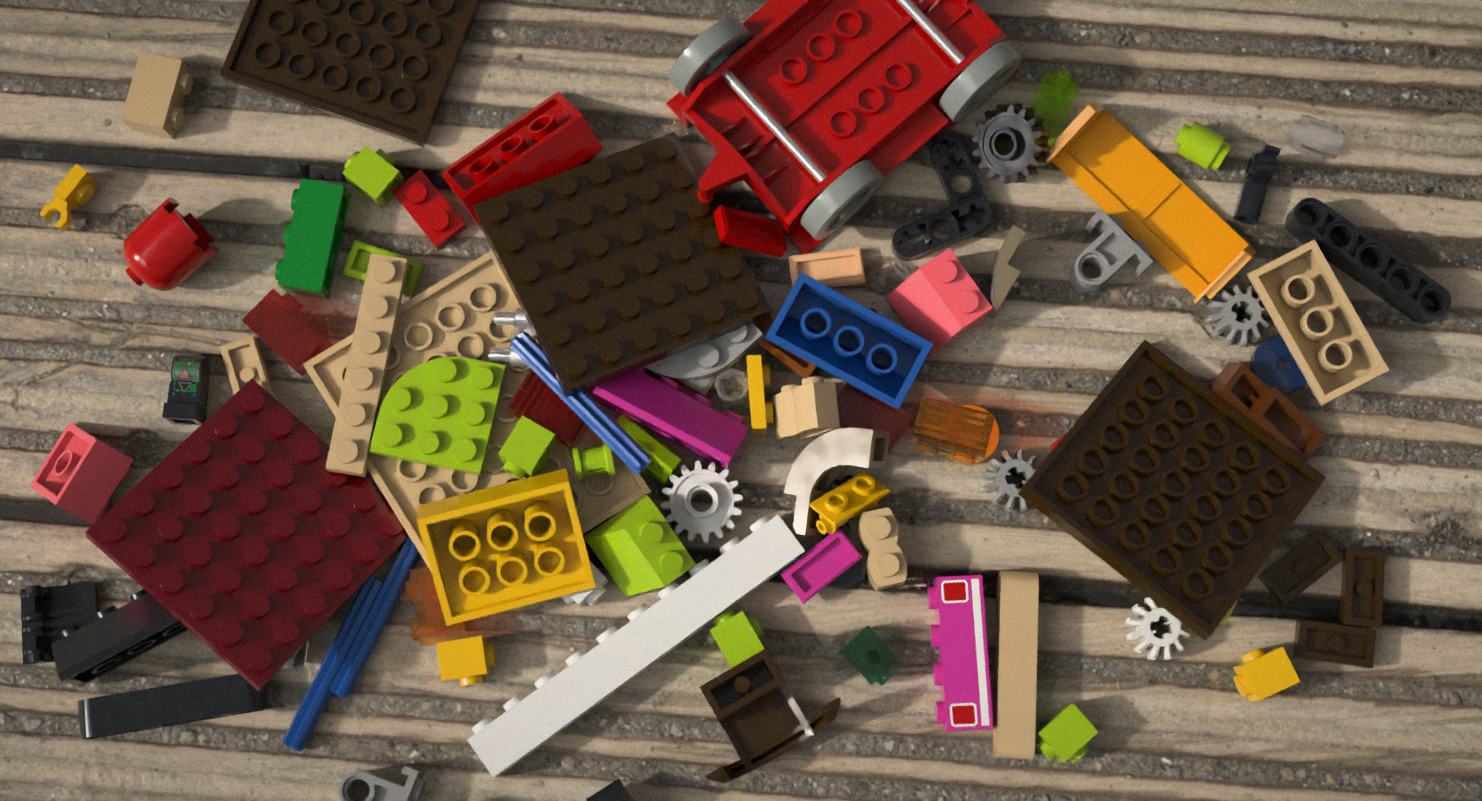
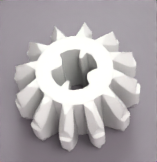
M1147 597L1144 599L1145 608L1138 604L1131 608L1139 619L1126 618L1125 624L1135 627L1134 632L1126 634V639H1139L1140 642L1134 648L1136 653H1141L1148 647V660H1155L1159 652L1164 660L1172 658L1171 648L1178 653L1185 649L1178 638L1188 639L1191 637V633L1187 630H1182L1181 625L1184 624L1159 604L1156 605L1154 600ZM1161 620L1160 626H1165V633L1155 637L1153 634L1156 630L1151 631L1150 624Z

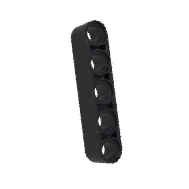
M1305 198L1287 214L1285 226L1294 238L1303 244L1315 239L1328 262L1414 322L1419 324L1431 323L1449 310L1451 296L1442 285L1320 200ZM1299 212L1308 213L1312 217L1313 225L1304 224L1300 220ZM1330 233L1338 234L1342 238L1343 247H1338L1331 242ZM1361 254H1365L1372 259L1374 268H1368L1363 265ZM1392 276H1397L1403 281L1404 290H1399L1393 285L1391 281ZM1423 297L1433 301L1435 305L1434 312L1424 307Z
M240 674L77 701L82 740L268 709L265 686L258 691Z

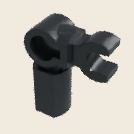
M1265 144L1262 152L1251 155L1244 175V179L1248 181H1245L1242 185L1233 215L1234 220L1248 225H1255L1258 222L1268 189L1266 186L1274 175L1278 161L1276 157L1279 155L1281 148Z

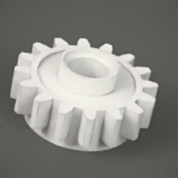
M700 461L695 462V470L689 471L685 465H682L681 471L683 476L678 478L671 474L669 480L674 485L673 488L662 489L663 495L670 498L669 501L661 503L662 510L671 511V514L665 520L668 524L677 523L674 531L677 536L681 535L684 531L687 532L688 542L693 543L696 536H701L704 544L709 543L710 535L715 534L719 540L723 539L722 529L726 527L733 531L735 528L734 523L731 521L732 516L741 517L742 511L734 507V504L743 501V495L733 494V491L739 486L738 481L735 480L728 483L726 480L729 476V470L725 469L720 474L716 473V464L714 462L710 463L707 470L702 469ZM698 494H707L712 498L713 504L709 510L699 512L691 506L693 498Z

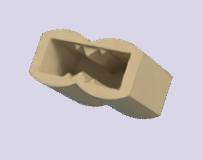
M817 376L802 379V385L793 384L781 387V393L772 396L776 441H802L839 429L840 422L835 382H824V377Z
M888 507L863 512L858 522L859 541L868 554L866 560L867 576L876 591L901 586L907 577L906 559L902 550L897 545L899 535L898 524L894 514Z

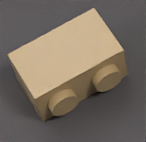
M140 51L121 120L132 131L173 139L176 129H179L183 123L184 110L182 106L185 95H189L193 87L191 70L182 60Z

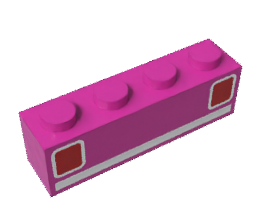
M982 575L936 577L933 580L934 586L928 587L927 594L929 609H935L936 624L930 625L931 646L938 647L939 663H933L934 686L941 685L942 701L935 702L937 724H943L944 732L994 729Z

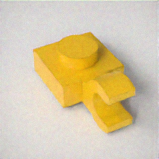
M75 164L53 191L56 194L55 198L42 208L40 215L49 221L55 213H61V217L55 226L62 232L67 230L73 219L71 214L72 208L77 210L81 204L88 202L93 196L95 186L99 181L78 164Z

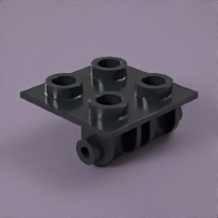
M96 582L50 587L34 585L26 586V589H20L23 665L55 662L51 644L61 639L60 633L72 626L81 624L84 627L96 621L95 615L98 613Z

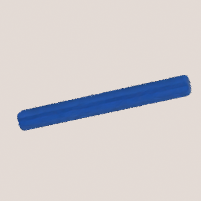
M520 332L512 339L511 349L634 473L639 474L650 465L651 456L585 390L565 397L540 345L527 332Z
M409 536L403 542L394 558L378 594L329 687V690L344 698L350 696L421 557Z
M372 576L360 588L283 738V743L287 747L296 751L304 749L332 694L329 687L378 594L383 580Z

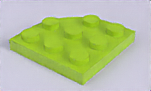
M442 357L429 360L412 368L395 382L385 396L378 413L369 452L373 455L482 476L507 371L506 365L465 357Z

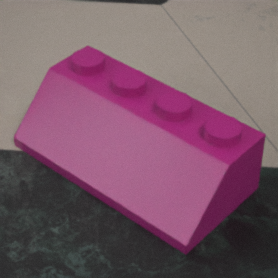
M645 367L596 385L593 395L598 404L619 415L623 414L629 420L639 423L651 432L710 463L714 462L716 466L723 470L730 469L749 433V428L744 426L746 420L729 410H726L724 415L711 408L713 403L697 393H693L689 397L679 392L680 385L671 379L660 376L656 380L645 374L647 370Z

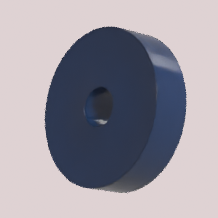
M1281 335L1267 338L1254 350L1250 360V370L1268 387H1275L1283 395H1288L1299 390L1307 383ZM1277 359L1285 361L1287 365L1286 371H1281L1277 368Z

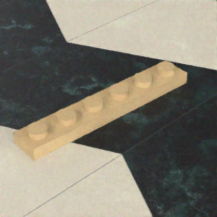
M370 254L325 467L328 471L362 477L366 476L370 456L369 449L379 413L409 267L408 259Z

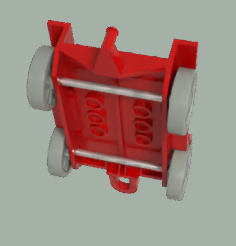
M770 0L744 23L734 16L716 22L701 33L682 52L670 71V81L680 92L670 99L666 106L687 129L694 125L717 151V154L699 179L698 199L701 202H710L714 198L715 192L744 180L783 223V232L788 240L801 254H809L858 213L882 187L889 174L942 129L946 131L959 124L1014 78L1020 71L1018 67L1021 64L1022 57L1007 42L1008 37L973 0Z

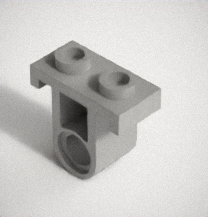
M1101 209L1090 219L1085 227L1089 233L1096 229L1101 235L1077 257L1070 268L1069 278L1073 287L1078 291L1093 293L1105 285L1128 262L1135 268L1131 275L1137 280L1154 261L1149 257L1150 252L1139 240L1133 241L1123 231L1124 226L1116 216L1110 213L1107 215ZM1086 264L1093 265L1098 270V278L1091 279L1086 277L1081 267Z
M404 766L401 773L408 776L405 784L369 771L352 772L346 775L339 784V798L341 801H359L353 795V786L358 780L362 779L367 782L370 789L369 796L364 801H420L426 786V781L422 780L424 770L413 766Z

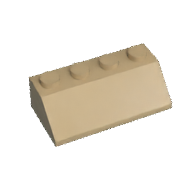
M1315 239L1247 274L1320 406L1365 385L1389 371Z

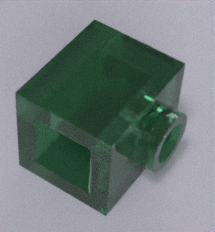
M868 625L839 652L869 687L876 681L881 686L884 685L898 671L893 665L899 658Z

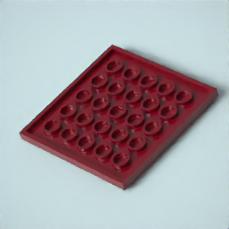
M253 378L85 531L86 538L258 691L388 561L409 535L384 495L366 478L331 472L325 468L330 447Z

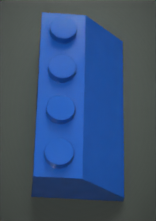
M800 273L765 337L766 340L896 410L902 404L933 346V343L803 273Z

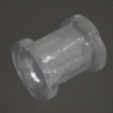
M731 368L719 373L716 378L715 392L721 404L733 408L745 402L749 390L744 373L738 369ZM732 381L738 382L740 392L734 391L731 396L726 395V389L723 385L730 386Z

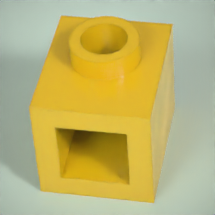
M481 635L436 643L441 681L453 682L460 680V687L482 684L483 676L492 675L491 666L496 665V653L494 644H487L486 637Z
M1262 647L1256 648L1241 655L1243 663L1233 667L1237 674L1233 677L1234 683L1242 697H1248L1250 702L1260 701L1301 682L1284 647L1273 648L1265 653Z

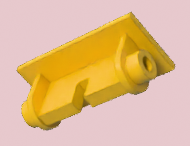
M865 471L861 472L809 503V506L819 513V520L816 522L817 529L822 534L835 533L838 527L848 522V518H855L868 509L876 508L878 501L888 495L890 490Z

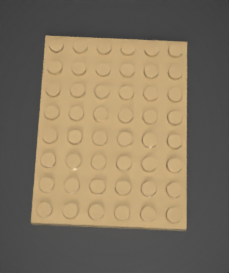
M492 250L401 304L380 403L381 407L388 391L400 377L412 368L429 360L442 357H465L506 365L507 371L482 476L373 455L371 453L367 465L368 471L429 569L428 558L417 523V506L521 480L502 468L505 463L501 461L498 453L522 415L555 434L557 444L538 475L564 468L567 469L583 536L595 530L644 494H647V496L652 494L640 473H634L612 449L616 475L610 476L607 472L585 476L584 480L578 481L572 449L579 448L580 450L601 447L604 441L527 364H513L512 362L491 361L488 354H491L489 353L490 348L511 349L512 339L526 329L516 325H496L493 321V318H496L494 317L495 312L522 311ZM354 333L303 363V366L335 417L337 415Z

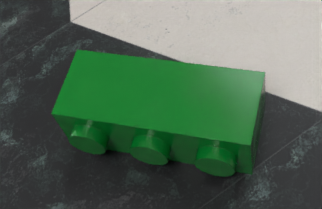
M301 178L299 189H294L291 198V209L294 210L291 224H286L283 233V244L286 245L284 257L278 260L275 269V279L278 280V285L285 292L329 300L351 200V194L344 185Z

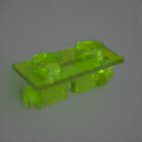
M1062 69L1058 70L1057 74L1045 72L1031 105L1035 109L1034 116L1037 118L1043 117L1045 119L1043 126L1046 131H1050V136L1047 137L1048 146H1051L1056 140L1079 87V84L1070 80L1071 73Z

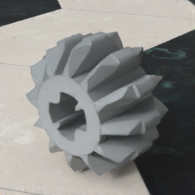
M1238 284L1231 285L1229 292L1220 289L1216 293L1217 300H1211L1207 305V308L1213 314L1206 318V323L1217 324V327L1211 334L1217 337L1223 333L1225 335L1224 345L1229 346L1234 339L1240 348L1248 344V339L1255 343L1261 339L1260 331H1266L1270 326L1264 319L1269 314L1265 307H1260L1261 299L1259 296L1256 298L1252 297V286H1247L1243 292H1241ZM1236 309L1241 311L1240 318L1243 319L1241 322L1236 320L1237 314L1234 312Z
M1008 449L1001 452L1002 462L995 457L988 461L995 471L985 470L982 474V477L986 480L993 481V483L984 486V493L996 491L997 495L992 499L991 503L996 506L1002 499L1006 500L1004 506L1006 512L1012 511L1015 501L1021 512L1028 509L1027 501L1018 492L1037 470H1033L1031 466L1035 464L1038 458L1032 455L1027 462L1023 461V449L1016 451L1014 459ZM1009 472H1012L1014 477L1021 476L1023 479L1018 485L1020 489H1016L1014 484H1007L1006 479L1011 475Z

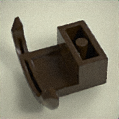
M766 648L700 686L702 693L740 757V760L726 766H721L707 774L706 778L725 784L760 768L788 752L836 719L841 703L840 697L823 706L820 711L807 720Z

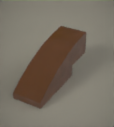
M1229 362L1209 387V389L1306 462L1326 437L1277 388L1268 387L1244 363Z

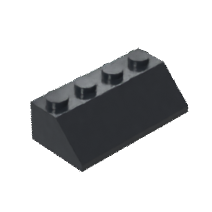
M142 589L130 596V603L118 609L116 606L108 607L95 615L96 621L84 627L78 624L60 633L61 639L51 644L57 675L61 682L83 687L189 629L145 589Z

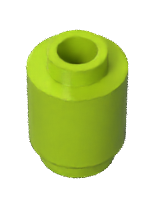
M1194 121L1191 127L1184 124L1173 142L1179 146L1176 151L1177 154L1204 169L1210 167L1215 171L1219 168L1231 148L1230 144L1224 142L1225 137L1197 121Z

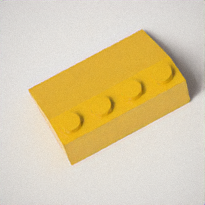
M566 468L417 506V523L446 626L596 588Z

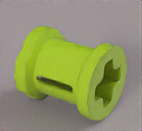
M605 442L601 447L580 450L579 448L572 449L578 481L584 480L585 476L607 472L610 476L616 475L612 451Z

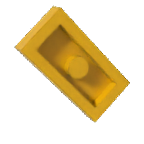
M761 355L746 356L752 435L767 434V424L774 423L772 401L765 402L764 387H771L769 365H762Z

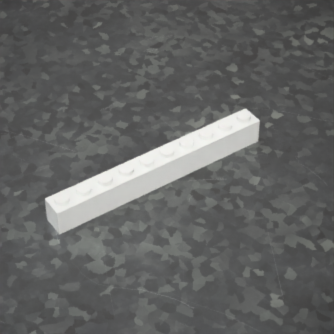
M779 514L772 519L765 515L750 526L753 533L742 541L735 537L719 549L722 555L712 563H709L707 559L698 563L689 571V574L692 576L680 586L677 581H674L658 593L661 599L651 607L644 603L627 616L630 622L619 630H617L615 625L607 629L596 638L599 644L592 650L586 652L582 648L571 655L565 661L568 667L556 675L552 670L534 683L537 687L534 692L527 697L520 693L503 705L506 712L493 720L491 716H488L472 728L474 735L467 739V741L492 777H500L710 624L715 618L725 613L805 554L804 548Z

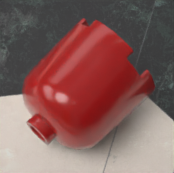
M171 197L164 201L128 235L122 248L124 259L129 265L125 270L128 276L139 286L146 283L151 288L160 291H170L178 287L220 252L218 247L209 245L214 239L191 212L184 217L175 208L179 206V202Z

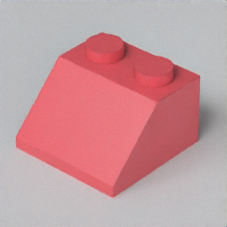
M950 248L920 267L886 297V300L909 331L933 343L927 355L928 358L985 320L993 308Z
M69 422L31 482L30 487L58 507L94 524L96 519L107 510L110 497L118 484H121L127 478L133 459Z

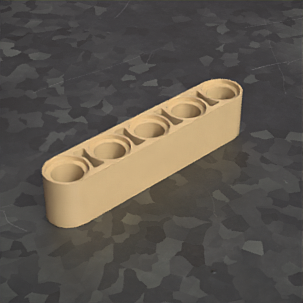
M998 572L993 713L994 758L1034 759L1039 576L1037 572Z

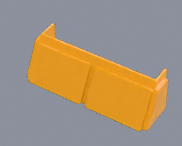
M1099 103L1088 104L1051 144L1050 147L1053 153L1046 159L1047 164L1053 162L1107 214L1110 213L1116 216L1123 224L1124 230L1134 240L1142 242L1149 250L1150 255L1196 297L1193 301L1195 304L1204 295L1211 299L1257 253L1241 234Z

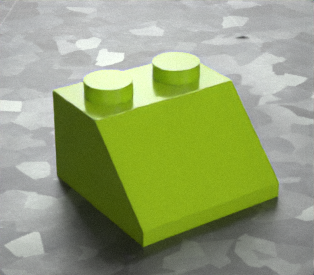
M647 494L638 498L584 537L626 597L666 587L696 565Z

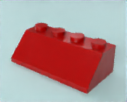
M556 92L442 170L440 174L471 218L480 227L473 213L474 204L568 171L579 165L587 164L603 148L584 116L564 96Z

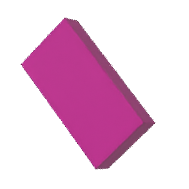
M838 527L835 533L828 535L783 571L780 576L804 605L863 556L840 527Z

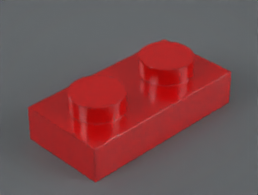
M419 170L392 191L437 250L466 229L465 224L422 170Z

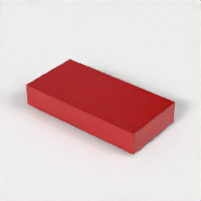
M721 205L714 212L719 241L721 243L780 258L788 251L781 221Z

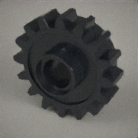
M1022 103L996 105V110L984 112L987 121L976 123L981 133L980 135L972 136V141L979 143V148L972 153L973 156H981L983 159L978 165L979 169H990L987 178L999 179L1000 184L1026 182V177H1036L1038 175L1036 169L1038 166L1046 165L1047 161L1044 159L1046 152L1051 151L1047 138L1050 136V131L1045 130L1043 126L1045 119L1043 117L1037 118L1034 116V108H1023ZM1011 138L1013 139L1014 143L1013 149L1010 145Z

